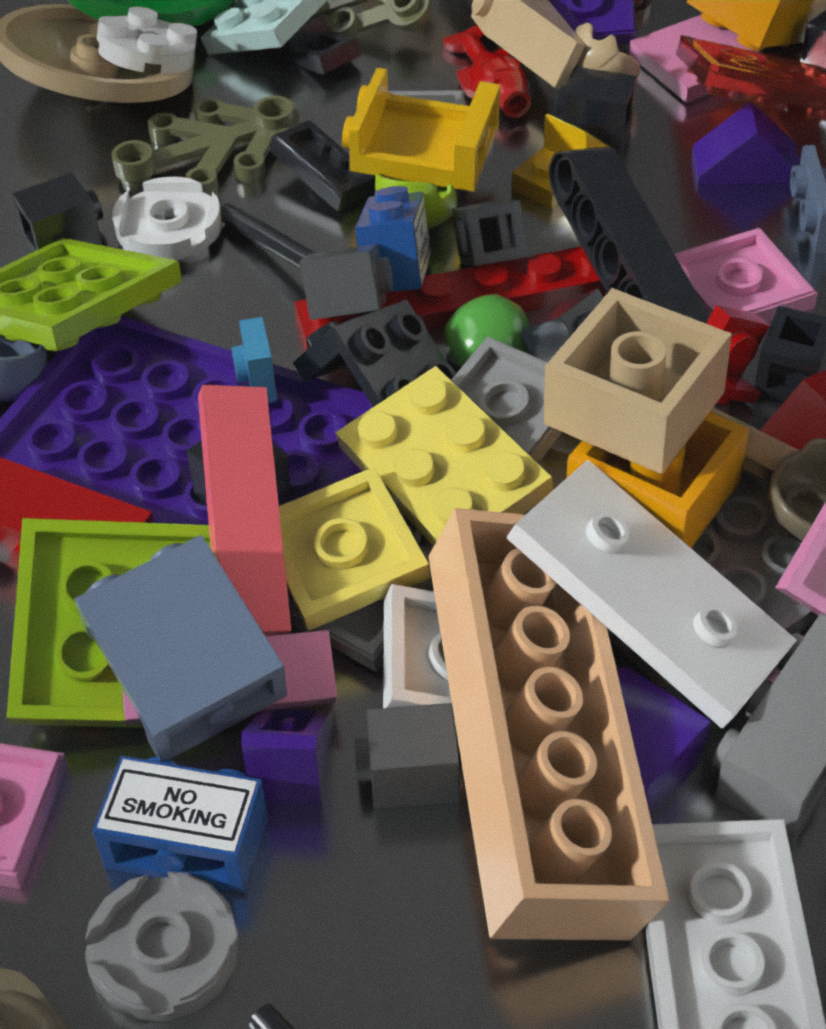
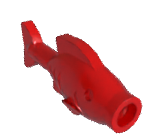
M478 25L464 32L443 38L442 42L445 50L456 53L466 52L473 61L472 67L456 71L458 82L468 97L473 99L480 81L500 84L499 110L503 111L510 118H519L529 110L531 98L528 94V75L522 68L521 62L510 57L509 53L503 48L490 52L484 45L487 36L483 34Z

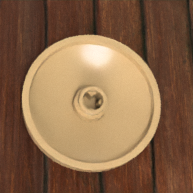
M47 4L25 7L12 11L0 19V62L20 78L54 92L96 101L137 103L162 100L175 96L184 91L192 81L195 55L193 66L190 69L175 74H160L162 64L145 63L144 72H139L117 66L105 60L98 53L99 45L96 46L99 20L79 11L71 4Z

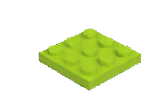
M66 238L57 240L0 268V335L5 336L6 339L11 341L23 340L43 345L45 349L51 351L73 347L79 342L80 336L95 328L107 327L119 322L121 314L136 306L158 301L162 297V292L181 283L182 277L178 260Z
M23 518L7 705L9 725L144 728L143 724H125L122 687L96 641L90 639L85 631L74 598L86 593L95 582L106 576L122 575L150 561L157 551L173 543L184 544L202 535L210 547L209 525Z

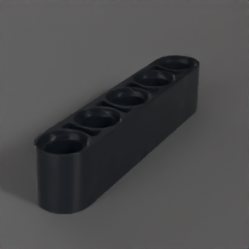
M610 147L556 152L551 158L549 165L551 190L607 294L614 288L706 324L710 317L709 313L617 153Z

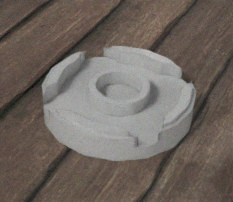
M167 872L168 877H157L149 880L147 874L128 880L104 898L88 923L85 938L87 944L85 959L93 987L111 1009L136 1021L169 1022L196 1013L222 992L236 968L239 938L229 903L211 883L183 872Z

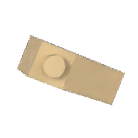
M473 0L471 17L484 35L554 88L560 89L562 85L566 86L586 45L548 0Z

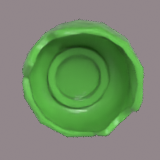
M497 294L485 295L466 302L456 310L445 326L443 338L450 360L461 368L487 336L532 355L519 334L522 329L530 324L527 316L520 305Z

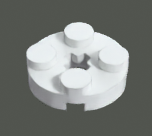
M131 7L128 9V16H103L99 18L96 46L99 45L98 53L101 57L117 66L144 72L145 63L162 64L160 74H175L184 72L193 66L197 30L190 25L172 24L158 20L157 12L152 9Z
M184 177L155 178L143 182V192L130 198L129 191H127L116 201L112 218L116 238L122 245L123 250L181 260L186 263H196L207 257L209 253L208 246L216 240L222 228L218 197L213 191L212 196L204 193L202 183ZM166 217H175L170 220H165Z

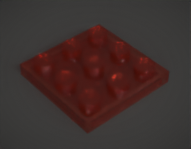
M681 35L676 55L687 66V72L697 76L696 81L698 83L708 86L707 93L728 100H737L739 93L758 97L757 104L778 111H787L789 104L807 108L806 114L808 116L826 121V69L822 66Z

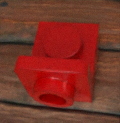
M716 305L706 324L732 334L725 392L717 402L723 405H730L731 401L735 400L755 404L761 392L744 379L742 375L748 364L755 357L758 347L770 325L757 314Z

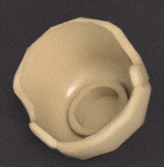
M585 23L576 28L575 33L586 46L570 76L571 78L576 67L634 75L637 82L640 64L630 55L619 52L614 35H609L603 40L593 39L592 24Z

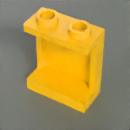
M377 67L369 85H362L360 88L355 115L347 116L344 123L342 146L349 149L350 171L370 175L382 173L384 177L429 182L442 187H448V184H452L454 189L474 192L498 130L500 84L480 81L470 106L392 94L388 91V69Z

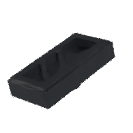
M311 120L271 137L269 151L337 212L375 194V176L350 171L349 153Z

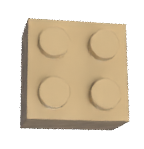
M612 288L545 365L544 424L663 474L725 392L732 334Z

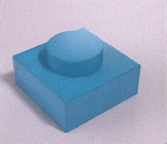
M263 317L239 320L242 345L231 347L237 383L249 381L250 387H267L268 402L277 401L272 356Z

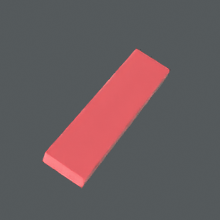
M202 385L198 394L211 550L264 635L290 634L291 621L267 387Z

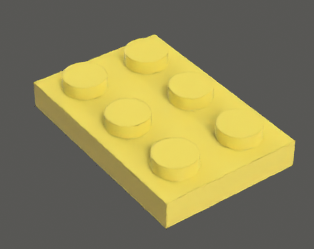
M436 366L335 432L341 450L362 472L372 467L376 468L398 510L433 546L454 508L524 514L554 490L552 476Z

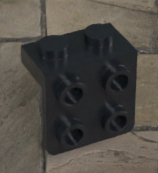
M408 300L377 311L359 313L349 321L341 324L337 321H332L320 327L307 338L310 347L293 362L305 383L348 366L373 407L435 366L450 380L456 375L454 369L446 362L430 337L423 320L415 313Z

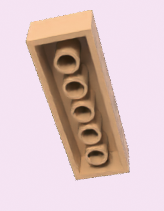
M454 508L428 558L490 939L632 940L670 900L607 627L506 539L514 525L525 516L524 514Z

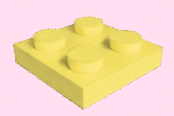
M375 467L279 506L287 590L307 631L384 599L391 584L412 587L431 579L429 564Z

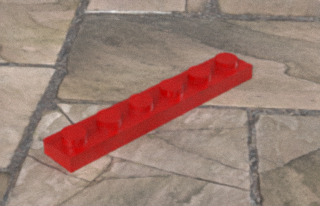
M582 246L450 272L430 274L424 277L421 289L386 293L387 301L380 309L408 300L415 313L423 320L426 330L432 331L445 328L451 316L460 306L472 299L485 295L497 294L520 305L524 312L553 307L595 289H599L603 297L607 295V292ZM307 300L294 301L296 321L306 350L310 347L307 338L317 329L332 321H337L341 324L359 314L310 320Z

